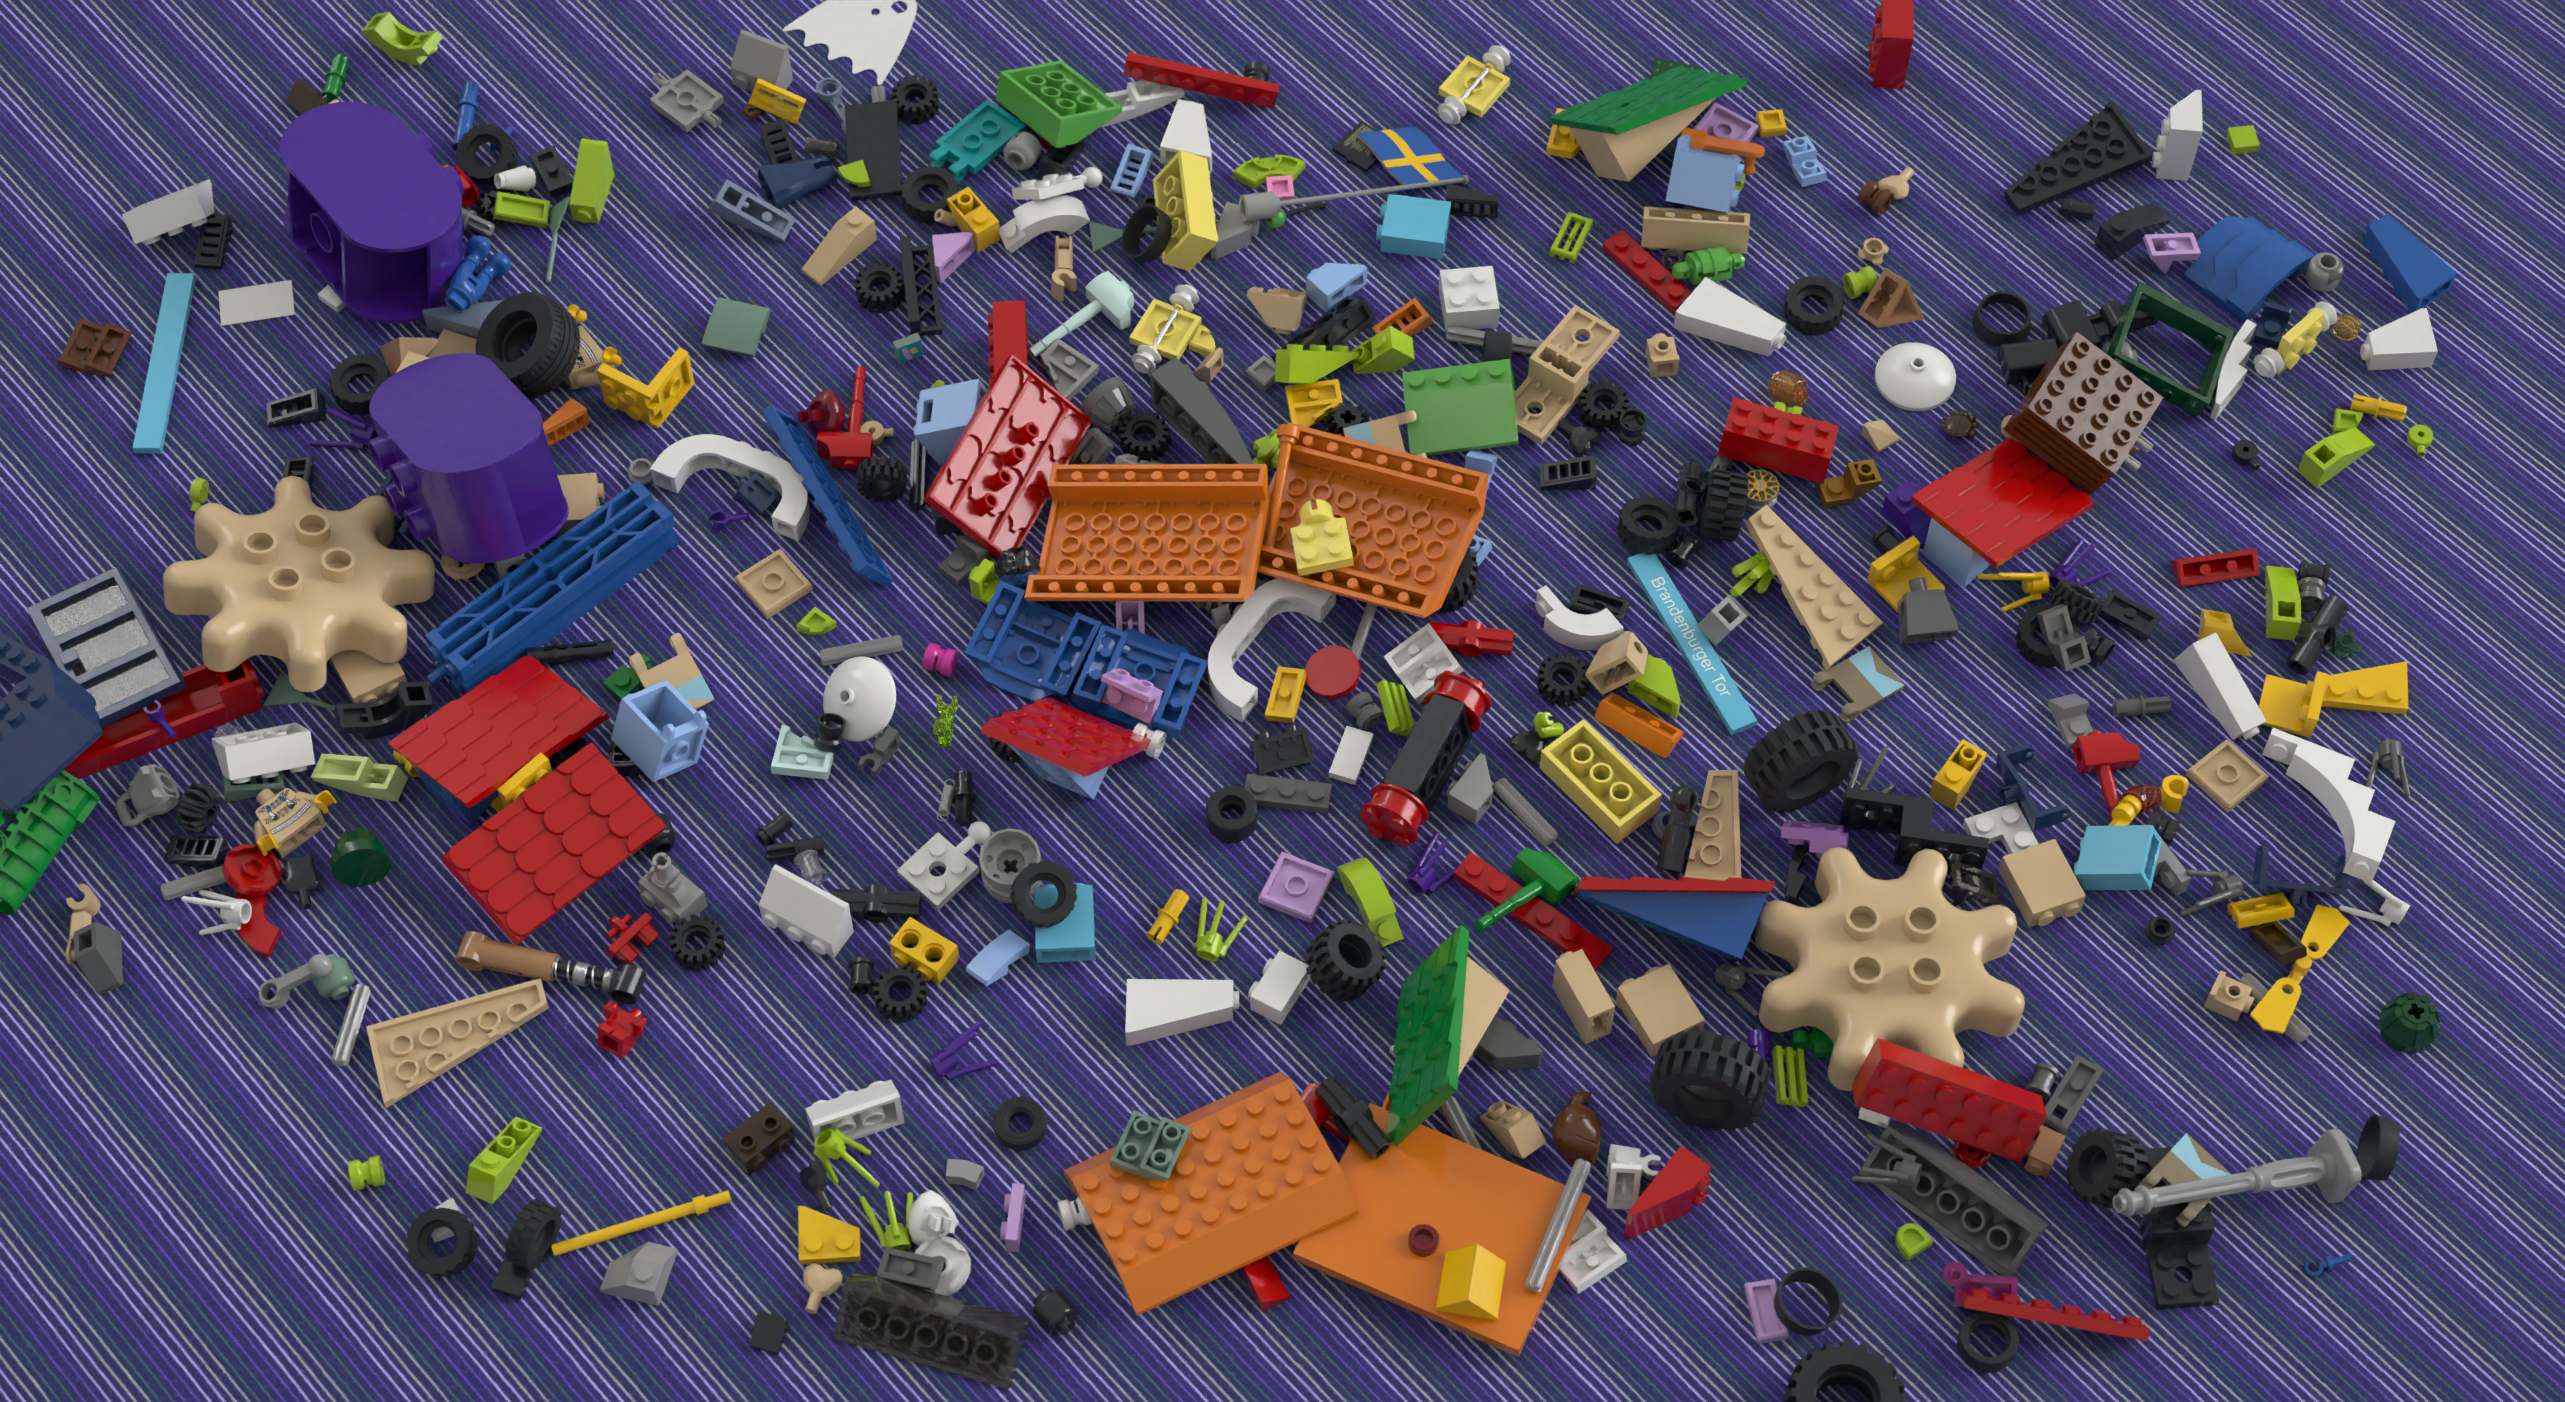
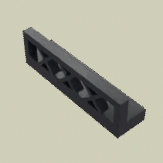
M910 236L900 237L910 334L918 333L920 337L943 334L933 245L911 247ZM926 254L929 256V259L923 265L913 260V256ZM922 274L931 279L925 286L915 281ZM924 295L934 300L927 308L918 303ZM928 316L936 321V326L920 327V323Z
M1346 296L1287 344L1303 345V350H1310V345H1326V350H1332V345L1344 346L1375 321L1376 318L1364 297ZM1287 344L1281 349H1287ZM1275 353L1274 355L1271 356L1272 359H1273V361H1274V363H1276V353Z

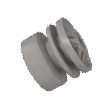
M1008 828L996 831L985 840L979 856L984 888L991 897L998 901L1012 903V900H1010L1011 886L1017 875L1030 864L1041 862L1038 844L1031 835L1018 829ZM1041 880L1031 886L1030 897L1034 895V887H1040Z

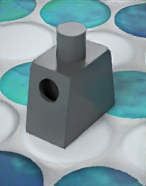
M1916 577L1909 580L1911 592L1905 593L1898 602L1900 645L1950 640L1959 628L1942 589L1928 590L1925 577Z

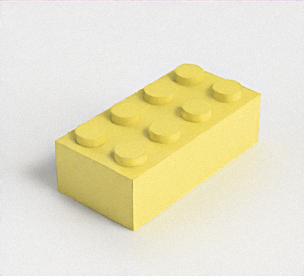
M1180 150L1153 179L1156 207L1165 212L1172 221V234L1166 249L1162 253V261L1164 264L1190 271L1215 247L1218 242V234L1216 231L1215 212L1212 201L1213 193L1210 186L1207 158Z
M1584 719L1541 751L1540 769L1616 844L1659 812L1662 794Z

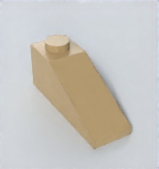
M854 207L836 222L803 266L802 273L821 287L877 240L875 221L859 208Z

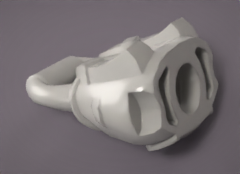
M150 764L139 768L134 779L129 783V790L118 798L115 809L123 826L134 827L142 823L146 818L164 815V813L172 810L177 806L180 794L171 774L163 767ZM129 799L132 800V804L138 812L134 819L125 803Z

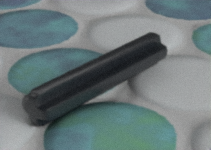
M915 438L911 443L909 507L920 511L925 507L926 503L923 499L926 496L927 450Z

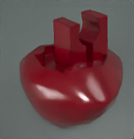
M825 389L814 397L806 411H798V422H806L816 434H818V431L841 432L846 413L839 397L832 391Z

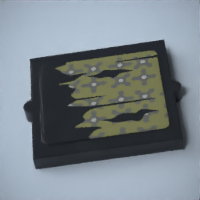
M1361 121L1333 147V151L1345 158L1348 164L1352 163L1364 172H1367L1379 160L1372 150L1356 137V133L1381 130H1376L1364 121Z

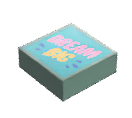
M918 333L893 342L895 359L898 365L923 356L922 341Z

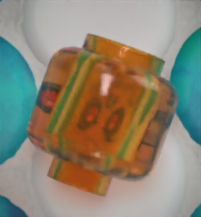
M1786 369L1776 372L1769 380L1768 390L1770 398L1774 402L1785 403L1786 408L1802 405L1808 399L1807 380L1791 370Z

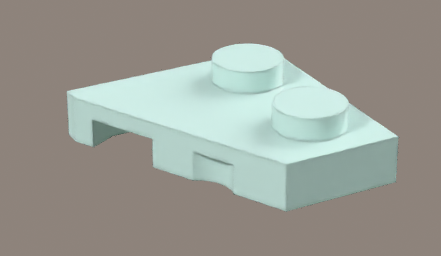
M782 725L771 764L772 774L828 780L833 762V752L819 750L815 747L812 739L805 735L800 738L791 733L790 727Z

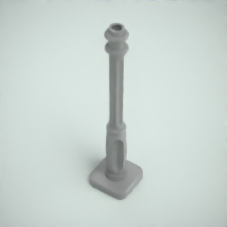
M2330 1129L2325 1131L2308 1150L2306 1157L2283 1159L2258 1167H2250L2246 1172L2163 1187L2147 1189L2145 1186L2139 1185L2133 1192L2123 1188L2113 1197V1207L2117 1213H2121L2125 1217H2131L2135 1211L2147 1214L2154 1207L2244 1191L2259 1193L2260 1191L2293 1189L2317 1183L2327 1202L2337 1203L2343 1201L2358 1185L2362 1173L2343 1132L2340 1129Z

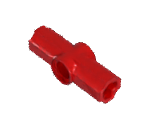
M1474 620L1463 621L1460 625L1430 622L1431 627L1446 647L1457 650L1463 656L1477 657L1481 653L1507 656L1512 654L1514 631L1485 628L1482 623Z

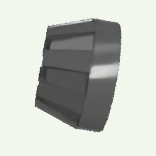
M1111 377L1088 394L1082 402L1080 410L1090 417L1091 425L1107 433H1113L1116 428L1120 429L1124 419L1128 420L1130 414L1134 415L1133 411L1136 410V405L1128 386L1119 377Z

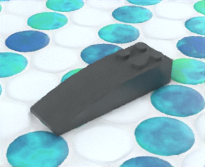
M1175 357L1150 373L1152 406L1208 464H1252L1249 453L1231 419L1211 394L1208 385L1204 381H1199L1187 364H1182Z

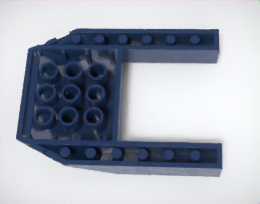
M0 632V677L15 685L13 690L0 700V811L3 813H14L103 735L99 724V714L95 709V705H97L96 700L91 693L51 660Z

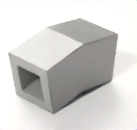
M948 1159L946 1169L947 1184L964 1185L977 1191L985 1175L984 1167L968 1160Z

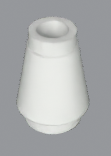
M520 166L496 173L494 183L497 189L528 192L529 189L535 187L536 176L532 168Z

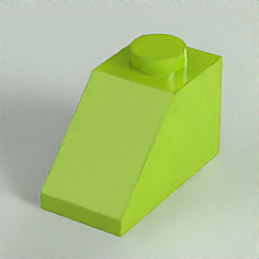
M1647 654L1644 675L1630 681L1627 692L1676 719L1679 714L1681 700L1672 668L1664 660Z

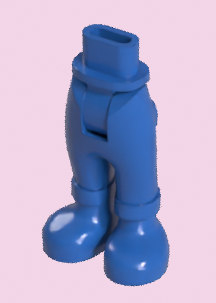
M473 236L467 242L465 248L466 257L454 272L449 288L446 291L445 303L457 313H462L464 310L469 309L473 303L483 296L493 278L505 276L511 268L510 259L502 253H496L487 258L476 276L473 275L479 263L485 259L491 248L490 242L485 237Z

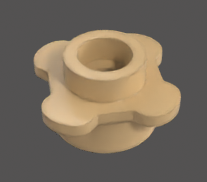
M1869 238L1864 241L1863 249L1858 251V257L1862 260L1866 259L1874 265H1880L1883 261L1882 257L1888 253L1889 249L1880 239Z

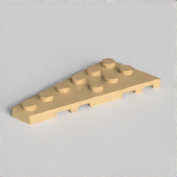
M1765 505L1745 523L1760 552L1765 553L1768 558L1772 574L1778 576L1783 585L1781 588L1799 623L1806 627L1811 636L1810 642L1814 650L1818 649L1823 658L1822 664L1827 671L1876 631L1883 622L1768 505Z
M541 978L366 1026L385 1107L388 1108L549 1009Z

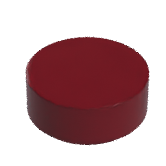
M1426 1224L1415 1226L1409 1233L1408 1246L1415 1255L1421 1257L1430 1256L1436 1252L1439 1245V1234L1436 1229Z

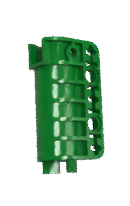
M62 770L33 796V801L29 799L19 808L25 810L24 812L21 810L18 813H3L0 811V827L5 822L7 816L13 819L6 826L4 833L0 831L1 913L7 915L16 914L71 833L84 823L100 800V797L89 786L65 770Z

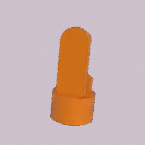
M1685 127L1680 132V137L1684 134L1691 137L1689 148L1745 156L1743 172L1745 175L1755 173V158L1763 157L1765 153V148L1759 144L1710 136L1704 130Z

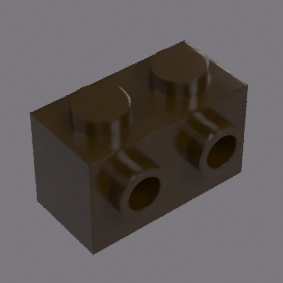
M769 1102L724 1137L723 1142L726 1152L749 1176L754 1171L762 1170L778 1152L782 1153L789 1149L795 1140L793 1126Z

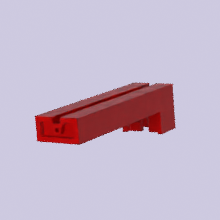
M250 658L231 671L215 672L203 664L181 673L187 684L186 687L159 700L165 712L167 723L176 733L173 738L168 736L161 725L152 723L147 717L144 708L103 726V735L63 770L79 780L264 709L260 698L265 695ZM161 681L97 704L95 709L99 711ZM154 702L146 706L148 711H155L157 706Z

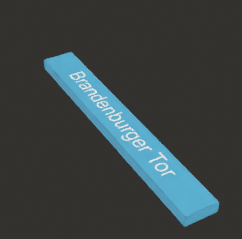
M1639 553L1627 559L1629 568L1731 736L1756 726V717L1707 637L1697 627L1696 619L1656 554L1647 555L1646 553Z

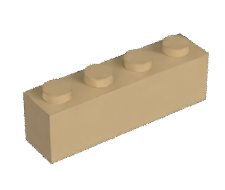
M1644 207L1641 247H1647L1651 250H1659L1661 248L1674 249L1678 252L1724 247L1729 253L1747 254L1750 213Z

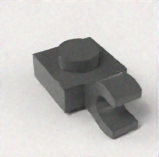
M888 726L883 734H879L873 744L874 752L860 758L858 762L859 770L863 771L867 765L871 764L874 765L871 769L872 776H878L881 772V767L888 764L901 745L899 731Z

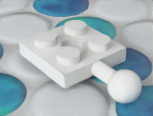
M1088 167L1083 171L1082 175L1072 177V174L1060 176L1058 174L1043 176V180L1036 181V179L1022 181L1021 187L1012 189L1013 199L1041 200L1084 189V185L1089 188H1095L1102 182V173L1096 167Z
M981 821L974 822L968 829V836L956 847L937 832L897 870L898 876L916 892H921V896L937 910H940L979 873L978 866L964 854L975 844H983L991 835L989 826ZM936 866L946 868L945 873L941 876L930 874L931 870Z

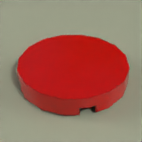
M1328 646L1319 649L1310 657L1305 668L1307 674L1306 682L1316 696L1339 699L1347 696L1356 688L1359 675L1361 676V667L1357 657L1350 649L1342 646Z
M243 844L231 849L224 860L222 872L227 883L239 893L249 896H264L271 893L278 886L282 875V867L278 858L271 851H267L268 855L263 856L258 845Z

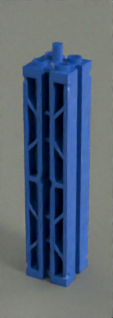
M638 480L629 486L628 490L620 492L441 623L438 629H433L426 634L425 637L429 646L426 650L434 661L431 663L434 671L426 676L427 681L433 686L446 676L448 679L451 678L449 684L457 694L462 692L465 695L493 674L495 676L520 658L527 656V648L542 647L663 557L666 551L672 550L679 545L677 532L673 529L675 526L673 514L659 500L656 502L652 498V494Z

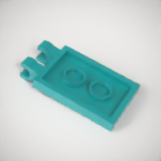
M987 99L935 142L936 150L932 151L929 155V158L934 161L929 164V167L939 166V168H943L946 161H949L952 165L948 168V171L953 173L955 180L957 179L959 184L968 171L975 175L1003 152L1005 145L1016 133L1026 132V124Z

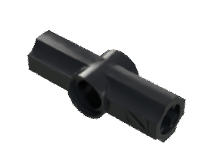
M1693 461L1681 466L1677 491L1672 498L1674 505L1673 516L1676 518V524L1682 527L1695 525L1698 521L1701 497L1706 490V486L1703 483L1704 472L1701 470V465Z
M2329 595L2328 598H2325L2312 621L2306 620L2303 622L2299 630V642L2286 661L2290 669L2294 670L2297 674L2306 676L2307 673H2310L2323 650H2329L2334 646L2337 638L2336 629L2349 610L2347 602L2341 600L2338 596Z
M877 884L869 885L865 890L834 889L832 891L833 896L849 904L851 916H863L864 919L870 922H884L888 917L919 919L921 916V892L891 891L888 887Z
M1330 1076L1316 1089L1315 1095L1333 1115V1120L1338 1130L1346 1137L1351 1136L1371 1160L1378 1159L1385 1154L1391 1147L1392 1141L1374 1121L1369 1106L1362 1099H1355L1336 1076Z

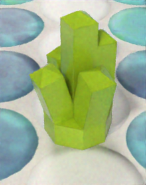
M1278 428L1274 429L1269 435L1254 441L1253 450L1257 452V456L1252 460V464H1267V471H1270L1272 468L1277 470L1280 452L1278 447L1279 438H1277Z
M1759 551L1752 558L1731 569L1736 578L1749 572L1729 590L1732 596L1735 598L1739 597L1756 580L1758 581L1754 589L1758 593L1763 594L1767 590L1774 575L1769 568L1771 564L1765 553Z

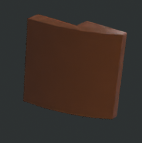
M80 318L59 358L58 365L86 374L111 377L132 332L107 322L103 327Z

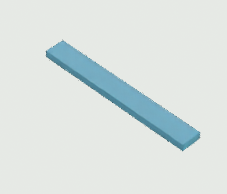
M167 273L133 443L135 453L162 454L195 287L196 278L194 273Z

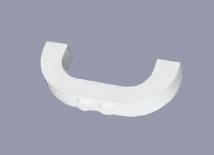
M713 434L687 437L665 449L650 468L654 485L677 494L685 481L693 473L702 469H721L741 478L746 476L748 479L756 472L782 497L778 507L771 516L774 532L799 541L807 528L810 517V505L807 490L801 483L804 480L801 474H798L789 462L775 456L772 452L761 451L744 441L738 442L728 437Z
M1277 578L1257 588L1251 598L1235 608L1231 620L1227 624H1222L1219 628L1208 656L1209 688L1217 704L1227 714L1243 722L1258 703V688L1239 677L1234 671L1233 666L1267 622L1277 614L1293 611L1305 614L1321 623L1335 606L1336 594Z

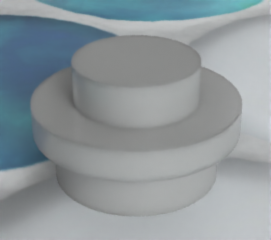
M644 458L634 460L628 469L630 480L633 483L638 480L642 485L650 483L653 480L650 470L653 464Z

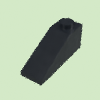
M2153 203L2119 212L2099 226L2094 245L2114 261L2142 242L2144 235L2154 234L2170 223L2171 219Z

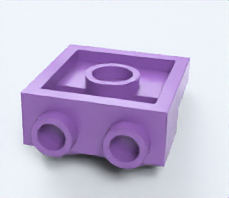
M1786 820L1782 825L1781 838H1787V843L1803 845L1805 841L1809 840V852L1816 853V857L1821 858L1824 852L1830 848L1842 847L1847 849L1849 833H1844V825Z

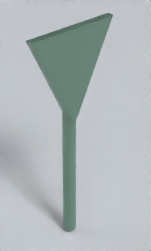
M571 197L565 198L549 209L552 243L546 274L547 283L551 282L558 229Z
M1090 221L1089 227L1093 253L1120 240L1124 230ZM1157 227L1144 228L1142 234L1156 232Z
M282 672L263 707L310 703L332 711L335 709V705L306 697L301 691L295 689L290 684L289 679Z

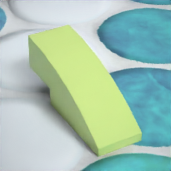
M321 754L311 775L314 781L345 792L396 802L408 779L398 765L376 764L369 757Z

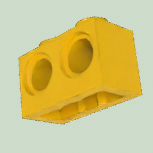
M911 917L908 918L889 942L892 959L898 965H903V967L911 966L913 970H918L921 973V978L924 977L925 981L932 980L938 985L959 960L958 945ZM908 944H916L913 948L905 947ZM932 958L941 959L935 963L929 962Z

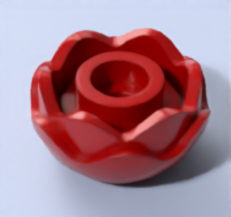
M1959 1141L1953 1144L1954 1157L1971 1169L1985 1165L1991 1155V1152Z

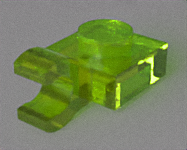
M939 694L936 698L937 710L940 712V718H935L933 734L938 735L939 746L951 747L955 723L954 716L958 709L957 696H953L952 703L945 705L943 704L942 695Z

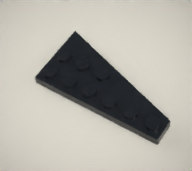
M2111 100L2100 113H2095L2087 124L2075 130L2054 148L2052 154L2046 159L2040 160L2031 172L2025 173L2006 189L2004 198L2018 216L2151 162L2153 154Z

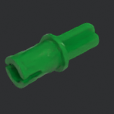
M337 54L330 71L326 73V84L321 96L328 102L338 99L340 89L346 82L345 73L349 63L347 56Z

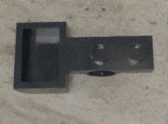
M2076 300L2047 311L2043 316L2042 326L2048 338H2054L2057 348L2078 332L2100 349L2102 341L2113 338L2124 305L2117 300L2111 301L2102 306L2098 313L2088 316L2081 301ZM2136 309L2128 333L2155 325L2158 320Z
M2054 338L2000 344L1997 356L2006 384L2020 383L2023 395L2025 396L2050 356L2058 349Z

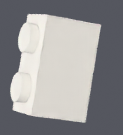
M1279 950L1275 958H1270L1263 969L1264 975L1259 982L1255 981L1249 990L1250 1010L1281 1025L1310 980V975L1306 970L1309 965Z

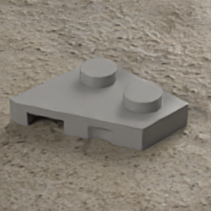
M1058 338L1040 355L1041 362L1055 389L1069 401L1099 373V365Z

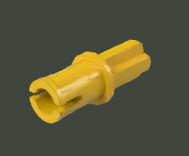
M2354 393L2350 411L2374 415V418L2380 416L2403 421L2407 407L2381 400L2382 397L2375 399Z
M1174 890L1164 908L1158 910L1159 916L1146 933V936L1152 941L1157 932H1159L1154 943L1163 944L1172 926L1178 924V916L1189 900V896L1184 891Z

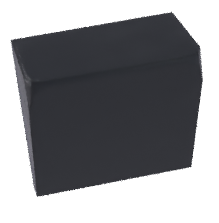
M758 1311L749 1346L779 1355L789 1329L787 1319Z

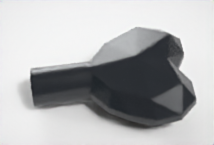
M1561 419L1557 425L1560 430L1569 435L1570 447L1573 452L1579 455L1587 454L1591 450L1592 445L1598 444L1602 440L1601 432L1596 428L1588 426L1575 427L1565 419Z
M1535 727L1532 731H1522L1515 734L1510 740V746L1514 751L1524 753L1526 758L1532 762L1540 761L1541 751L1545 746Z
M814 1160L808 1167H803L800 1170V1183L807 1192L815 1195L821 1211H825L833 1207L825 1190L827 1186L826 1169L820 1162Z

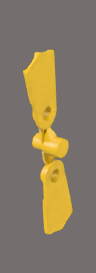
M2322 905L2316 906L2301 940V943L2307 949V956L2295 960L2288 977L2278 979L2251 1012L2250 1017L2259 1024L2263 1031L2284 1033L2301 995L2299 983L2308 973L2313 962L2311 959H2321L2350 924L2337 908ZM2308 947L2315 948L2316 952L2309 950ZM2282 989H2288L2291 994L2285 993Z

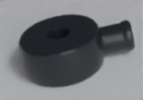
M2249 440L2236 442L2232 448L2233 459L2241 465H2250L2252 470H2257L2260 467V463L2256 460L2258 456L2257 446Z

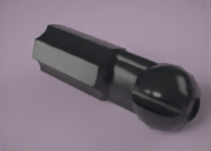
M1679 786L1671 793V811L1668 824L1665 825L1657 864L1658 869L1676 873L1683 872L1691 833L1689 829L1693 810L1698 804L1696 791L1688 786Z

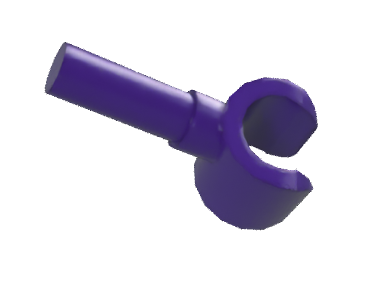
M718 509L708 520H716L717 522L713 524L711 529L713 531H720L728 522L749 519V513L731 515Z
M154 701L157 706L155 711H148L144 707V711L152 723L161 725L170 738L176 735L167 723L165 712L159 701Z

